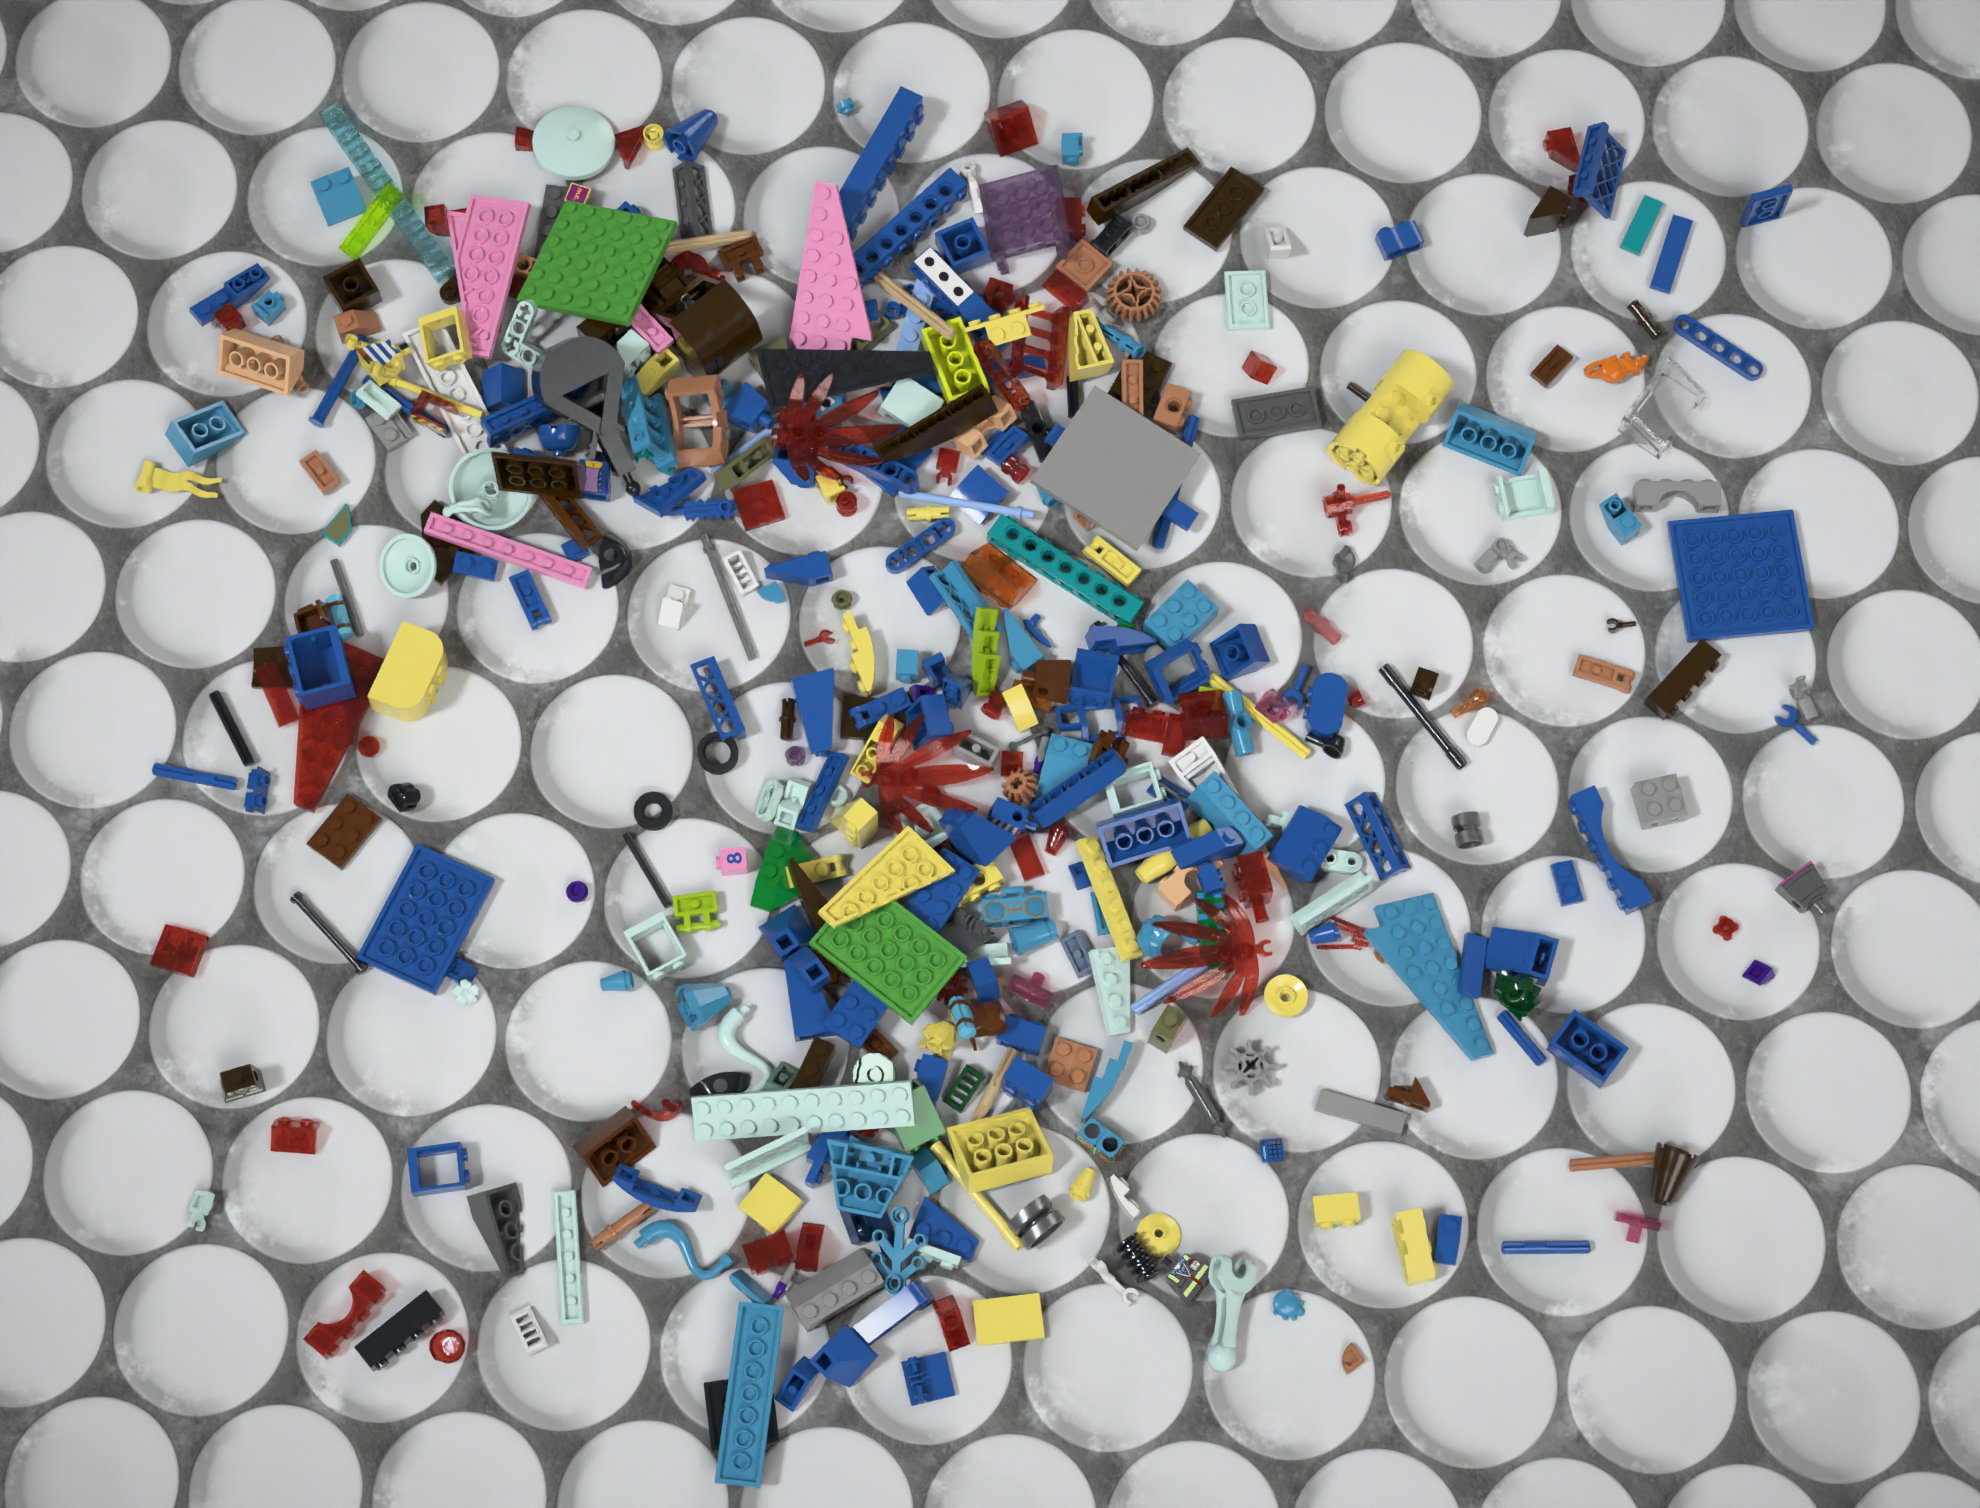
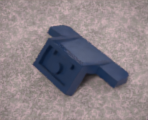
M839 1210L851 1244L862 1246L873 1242V1232L877 1229H882L887 1232V1240L894 1248L895 1233L887 1211H885L882 1218H876ZM879 1232L877 1235V1238L879 1240L882 1239L881 1232ZM879 1245L881 1252L885 1255V1258L888 1259L889 1257Z

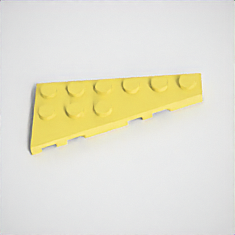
M907 826L824 905L818 914L834 929L952 875L955 870L912 828Z

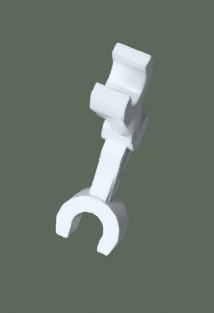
M970 163V169H965L963 165H960V175L968 178L973 213H982L983 207L979 197L977 180L974 179L976 174L975 164Z
M1092 1256L1088 1261V1264L1100 1274L1102 1280L1107 1285H1111L1122 1294V1302L1125 1305L1130 1306L1132 1304L1126 1297L1128 1294H1133L1136 1298L1139 1296L1136 1289H1125L1117 1282L1116 1278L1109 1273L1106 1264L1102 1260L1098 1261L1095 1256Z

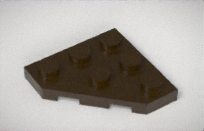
M434 500L421 514L422 538L430 544L436 556L437 569L434 581L442 586L453 574L452 568L456 551L471 554L473 550L424 534V528L431 512L443 516L444 506ZM454 514L448 517L450 519L464 523Z

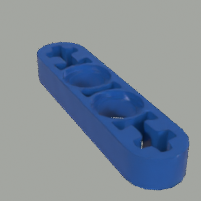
M942 518L889 554L886 558L887 571L891 574L901 573L952 538L956 532L955 522L950 518ZM942 525L946 527L950 525V531H942ZM931 535L935 538V542L927 545L923 541L924 537ZM914 547L918 550V554L911 557L907 555L906 550ZM891 561H899V567L895 565L891 567Z

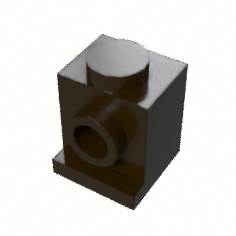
M1418 667L1410 693L1429 701L1439 673Z

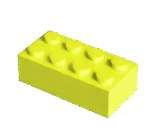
M961 317L945 321L956 332V335L950 340L931 326L921 329L922 344L925 351H930L935 370L934 374L947 404L980 384H983L989 392V385L969 336L964 330L965 326Z

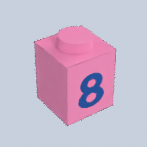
M745 847L719 849L720 856H716L717 870L721 869L722 876L748 874Z

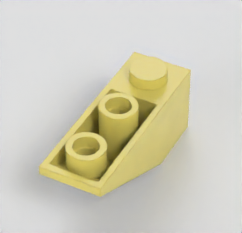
M668 348L659 356L657 353L653 355L636 374L640 390L647 397H650L681 370L679 359Z
M885 714L878 721L850 773L868 784L892 748L904 724Z

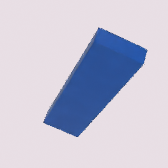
M1673 214L1649 287L1650 289L1666 294L1670 293L1693 220Z
M829 752L795 825L798 830L815 833L850 759L848 755Z

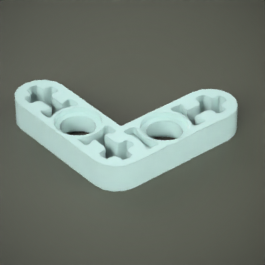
M526 299L517 305L501 346L505 354L533 369L536 359L543 351L526 341L538 313V306L534 301ZM528 305V310L531 312L525 315L527 309L524 307ZM517 322L523 324V333L516 330ZM514 341L513 346L516 347L514 349H511V344H509ZM527 350L533 352V361H529L526 358L525 353Z

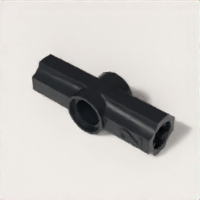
M1030 399L1024 401L1018 408L1039 463H1042L1053 447L1044 442L1048 435L1047 424L1043 421L1036 400ZM1040 429L1042 433L1036 434L1033 430Z

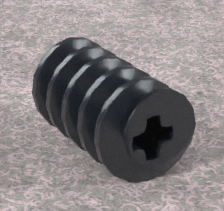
M1138 1232L1124 1239L1116 1251L1118 1253L1124 1252L1121 1256L1122 1260L1130 1259L1126 1266L1128 1268L1134 1267L1131 1274H1139L1136 1281L1141 1283L1154 1278L1163 1269L1155 1270L1158 1261L1150 1262L1153 1254L1145 1255L1148 1246L1140 1247L1144 1240H1135V1237L1138 1235Z

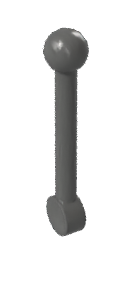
M1044 727L1042 731L1016 743L1010 742L1008 747L1011 751H1015L1018 746L1039 736L1049 734L1050 729Z

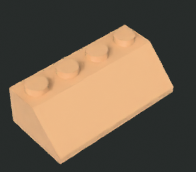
M233 328L220 334L217 373L289 396L303 371L305 350Z

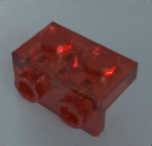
M290 1117L275 1119L271 1125L270 1151L315 1155L317 1151V1130L320 1123L308 1118L301 1119L300 1121L291 1120Z

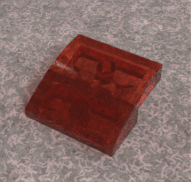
M165 924L150 965L154 968L172 971L177 975L194 978L209 937L184 928Z

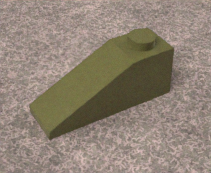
M765 436L716 470L713 475L725 491L740 483L774 456L776 449L767 436Z

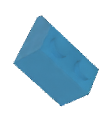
M349 167L310 181L328 227L367 212Z

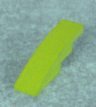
M976 607L972 641V680L975 696H994L1001 655L996 653L1000 632L995 631L999 609L994 607Z

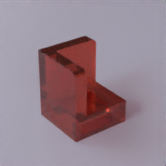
M1251 350L1242 369L1251 379L1268 385L1277 366L1267 356Z

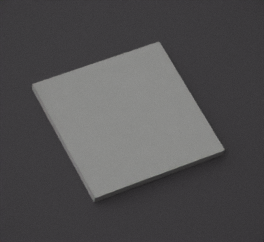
M1094 386L1030 480V483L1132 549L1138 551L1201 453L1105 391Z

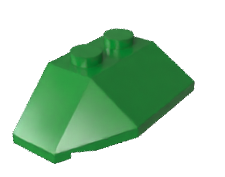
M777 826L769 840L756 878L750 903L751 907L771 913L798 897L795 888H790L785 868L787 867L786 861L794 858L800 864L811 861L812 858L798 832Z

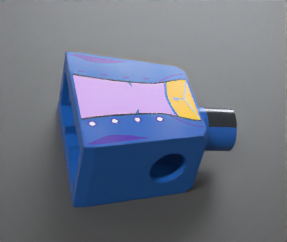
M596 451L595 460H579V463L585 466L587 476L582 499L610 502L611 471L609 463L602 462L603 453L600 451Z

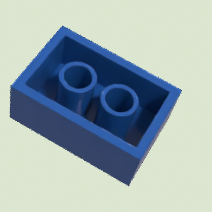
M1575 1009L1546 1048L1549 1053L1598 1088L1602 1087L1629 1049Z

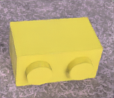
M1357 1192L1313 1196L1311 1199L1314 1227H1320L1321 1230L1334 1228L1333 1225L1341 1224L1345 1228L1353 1227L1361 1219Z

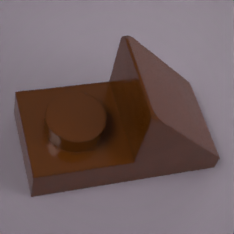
M1416 1077L1413 1080L1410 1092H1407L1404 1087L1394 1085L1393 1087H1388L1385 1100L1426 1113L1431 1104Z

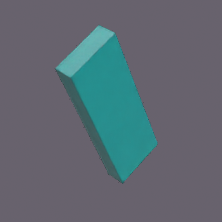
M1644 195L1620 245L1621 249L1639 256L1663 206V202Z

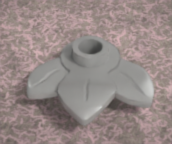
M1095 298L1092 299V304L1098 313V320L1104 326L1114 325L1120 329L1124 326V322L1118 319L1108 306L1101 305Z

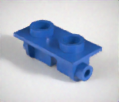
M257 766V769H251V772L248 774L247 789H253V792H246L244 807L246 812L253 813L255 809L265 814L271 773Z

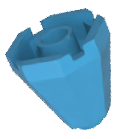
M722 983L684 984L678 986L675 992L676 998L680 997L681 1002L677 1003L678 1009L686 1026H692L690 1029L692 1032L704 1027L728 1007L730 999H732L730 989Z

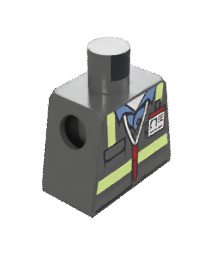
M1184 1253L1179 1261L1170 1254H1167L1160 1263L1170 1271L1165 1282L1188 1307H1191L1210 1282L1208 1278L1210 1266Z

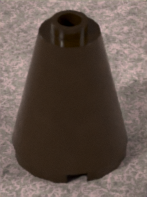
M1660 1142L1656 1143L1651 1197L1655 1198V1203L1667 1206V1203H1673L1700 1156L1694 1154V1157L1691 1158L1692 1154H1689L1688 1151L1664 1144L1662 1148Z

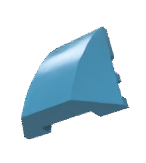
M827 1139L837 1210L882 1218L915 1156L896 1148L856 1140Z

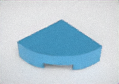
M776 581L757 590L758 595L764 600L777 604L786 602Z

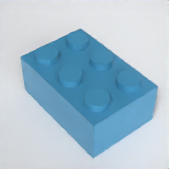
M1187 579L1144 622L1143 632L1155 637L1157 640L1156 644L1163 650H1167L1186 638L1192 641L1217 617L1219 607Z

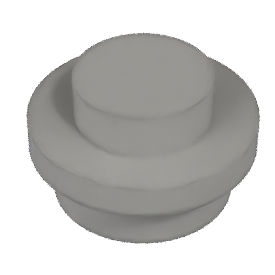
M1137 214L1130 221L1132 223V231L1137 234L1146 233L1151 226V221L1145 214Z

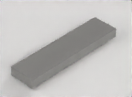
M1324 1089L1320 1091L1315 1109L1316 1112L1401 1136L1407 1113Z

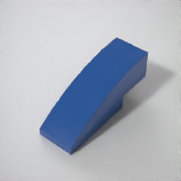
M1091 626L1085 635L1089 650L1109 649L1110 654L1115 655L1145 653L1150 646L1155 645L1157 642L1153 636L1118 626Z

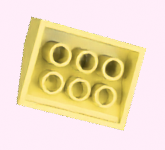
M1027 1107L946 1128L959 1175L968 1194L1052 1173L1053 1154L1032 1110Z

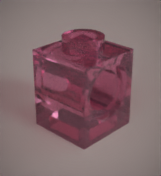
M1272 688L1265 692L1255 706V709L1275 724L1286 720L1291 713L1289 708L1292 706V703ZM1272 703L1277 704L1278 712L1272 709Z

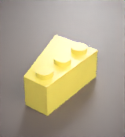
M1093 309L1073 312L1066 324L1070 382L1106 375L1114 364V360Z
M1422 1208L1395 1213L1391 1220V1226L1407 1287L1434 1281L1438 1270L1436 1262L1432 1261V1246L1427 1237V1228Z

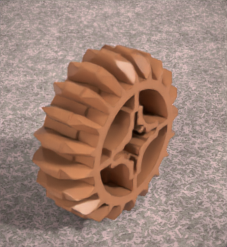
M1128 268L1126 274L1120 271L1119 276L1114 275L1112 281L1108 282L1106 302L1109 303V309L1114 310L1116 316L1121 314L1120 319L1122 321L1127 317L1131 323L1136 318V321L1139 323L1141 317L1147 320L1148 314L1153 316L1155 309L1159 308L1160 304L1158 302L1162 298L1159 295L1161 294V288L1158 287L1159 282L1158 280L1153 281L1154 276L1152 274L1146 276V270L1139 273L1138 268L1135 269V272H1131L1130 268ZM1128 284L1127 289H1124L1121 292L1117 293L1121 287ZM1146 298H1150L1147 303H1145L1142 306H1139L1140 302L1145 301Z

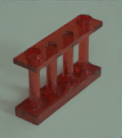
M1025 295L1016 301L1014 308L1020 307L1021 311L1029 309L1030 296ZM1062 306L1053 313L1041 310L1026 315L1027 319L1028 315H1032L1051 322V332L1030 326L1033 336L1049 340L1050 350L1047 351L1025 344L1026 337L1013 340L1011 360L1008 365L1010 379H1014L1025 372L1045 378L1047 381L1046 389L1054 391L1063 385L1070 314L1069 307ZM1024 353L1047 359L1048 370L1024 364Z

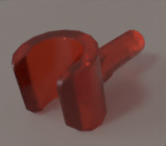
M832 466L828 468L832 471L833 475L839 477L845 489H848V486L843 483L844 480H848L853 484V478L850 475L843 476Z
M824 629L818 637L805 641L804 646L807 647L820 642L829 645L833 644L835 639L827 638L833 632Z

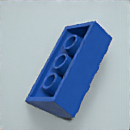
M1179 797L1096 822L1109 868L1172 850L1192 841Z

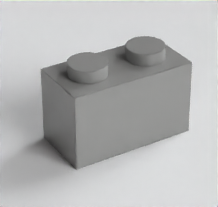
M962 729L952 746V755L990 775L1000 758V748Z

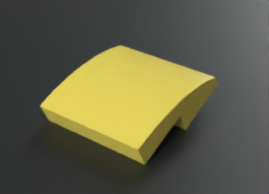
M765 1173L738 1205V1208L755 1220L759 1226L775 1236L803 1201L772 1176Z

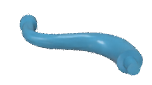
M658 1220L648 1224L639 1231L641 1236L633 1242L640 1249L646 1243L652 1245L658 1239L670 1238L678 1245L691 1273L701 1280L714 1278L723 1269L734 1264L727 1254H723L720 1257V1261L710 1270H702L697 1263L689 1236L680 1225L670 1220Z

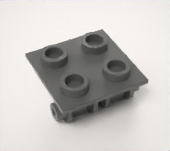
M962 908L955 909L952 914L954 919L946 924L939 933L941 937L966 956L995 935L991 928H989V924L980 921L979 918L974 917L972 914L968 915Z

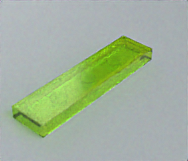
M387 182L339 246V249L353 260L358 259L405 197V194Z

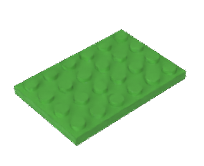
M896 901L834 929L826 922L809 942V946L911 1026L968 958Z

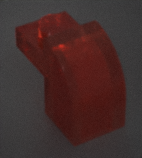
M445 204L424 207L425 226L434 235L450 237L447 211L449 210ZM467 208L450 211L466 213Z

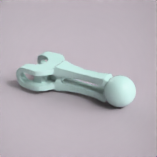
M1216 1254L1212 1257L1208 1274L1210 1284L1215 1289L1216 1322L1211 1341L1213 1346L1208 1352V1362L1213 1369L1220 1372L1230 1370L1236 1363L1237 1356L1234 1348L1237 1346L1238 1316L1245 1294L1251 1291L1255 1285L1257 1271L1255 1262L1243 1259L1236 1263L1234 1272H1232V1260L1224 1254Z

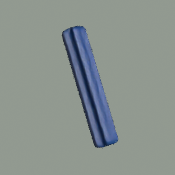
M1507 1010L1502 1011L1497 1016L1498 1021L1536 1066L1544 1063L1546 1056Z

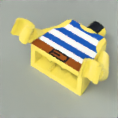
M347 334L344 341L349 350H355L356 348L360 365L379 387L390 379L397 378L405 370L403 357L411 354V350L406 342L396 347L389 339L376 343L358 341V337L354 334Z

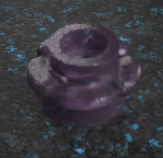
M799 746L790 747L785 752L787 763L790 766L802 765L805 762L806 752Z

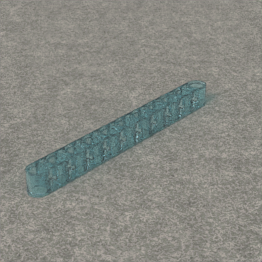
M335 102L320 111L319 115L328 130L436 282L439 283L456 273L449 258L340 105Z

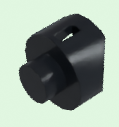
M404 782L391 785L388 789L387 797L399 813L413 811L417 803L420 802L421 794L412 783Z

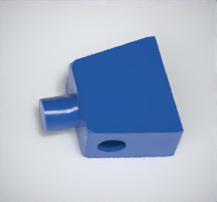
M747 382L742 385L723 409L727 410L728 423L752 433L756 432L761 425L769 430L775 423V419L770 416L769 402Z

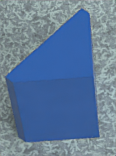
M501 362L483 371L482 401L487 411H500L525 399V370Z

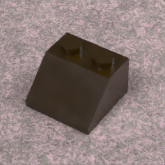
M1550 185L1530 215L1524 235L1529 237L1555 232L1559 225L1563 227L1572 208L1569 206L1572 198Z

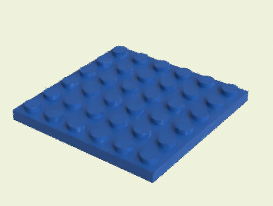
M1793 509L1668 521L1667 529L1687 643L1699 642L1701 639L1710 641L1813 631L1814 623Z

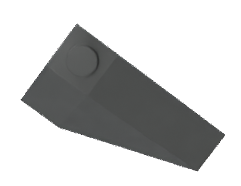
M517 1183L466 1196L472 1218L504 1278L508 1279L524 1274V1250L520 1244V1233L523 1232V1225L520 1224L519 1212H522V1201Z

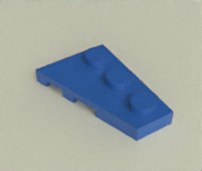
M689 467L671 476L667 483L659 487L654 485L649 488L650 492L642 496L638 494L632 498L634 503L662 518L703 484L707 478L701 471Z

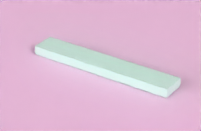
M576 1190L553 1192L561 1325L585 1324Z

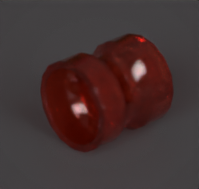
M1012 455L1003 464L1001 471L1005 475H1010L1012 481L1019 484L1028 475L1030 467L1020 463L1019 458Z
M991 691L988 696V702L984 703L980 710L989 718L999 720L1002 715L1001 710L1006 708L1007 704L1001 693Z

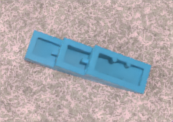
M1124 1040L1118 1061L1109 1058L1103 1079L1094 1076L1081 1117V1123L1085 1124L1113 1090L1129 1057L1132 1042Z

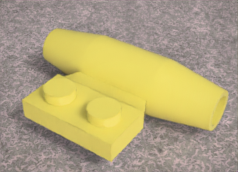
M1203 818L1188 826L1192 840L1213 831L1209 823ZM1172 850L1147 857L1135 870L1138 878L1144 884H1147L1177 866L1171 854Z

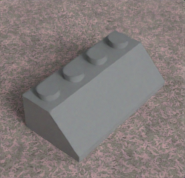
M860 1248L784 1293L806 1332H809L883 1288L884 1281L864 1250Z

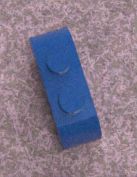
M1321 674L1314 680L1312 686L1307 688L1306 699H1309V705L1304 707L1303 719H1306L1305 728L1308 732L1324 740L1338 734L1342 727L1348 685L1338 674Z

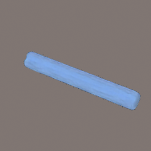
M1202 958L1198 959L1132 1003L1133 1011L1137 1015L1141 1014L1207 970L1208 965Z

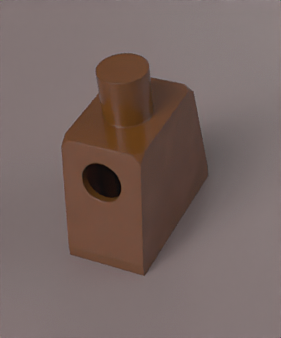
M1037 660L1034 671L1022 670L1021 682L1033 684L1032 695L1034 697L1066 704L1070 685L1071 660Z

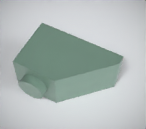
M781 1061L766 1081L763 1091L790 1089L799 1069Z

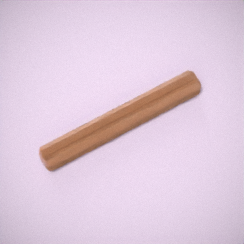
M1655 1152L1570 1159L1569 1169L1571 1172L1654 1165Z

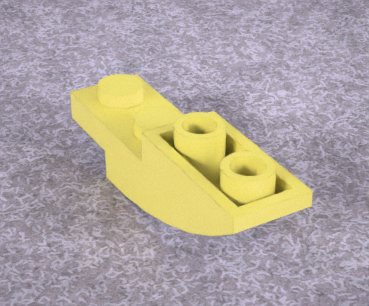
M851 611L842 614L843 622H840L844 634L848 633L851 639L848 642L853 653L851 654L849 667L852 674H857L859 681H857L860 692L865 693L866 697H871L875 679V662L871 638L867 627L858 629Z

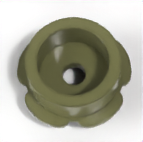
M843 589L836 591L831 598V601L834 603L833 606L839 610L842 608L848 609L851 606L852 595Z

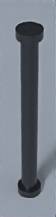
M1096 621L1091 626H1102V623ZM1120 655L1119 666L1147 702L1146 706L1152 708L1159 702L1158 699L1151 695L1123 655Z
M300 891L296 892L290 898V901L293 904L296 903L356 968L355 972L358 975L366 971L368 965L356 959L357 956L302 898L303 894Z

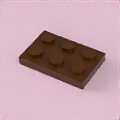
M347 793L306 844L342 871L381 823L382 818Z

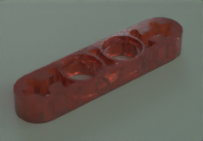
M988 338L977 341L973 347L974 353L1007 402L1016 411L1027 408L1031 402L1029 394L994 343ZM993 361L999 364V371L993 368ZM1005 378L1010 380L1011 388L1005 385Z

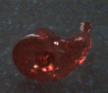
M663 1099L661 1104L663 1110L666 1111L663 1113L651 1111L636 1100L631 1101V1106L648 1118L661 1122L673 1120L682 1109V1102L680 1100L672 1104L669 1099Z

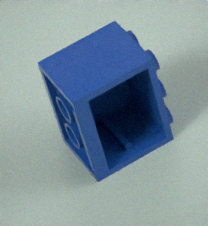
M336 624L285 637L287 645H283L290 664L288 668L291 678H293L294 692L299 704H303L306 710L356 697L343 641Z

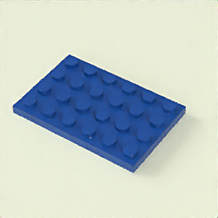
M416 844L356 959L436 996L487 899L495 879L422 845Z

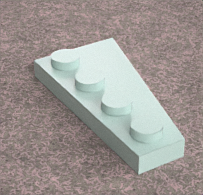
M1116 947L1091 950L1088 954L1107 1037L1130 1033V960L1121 962Z

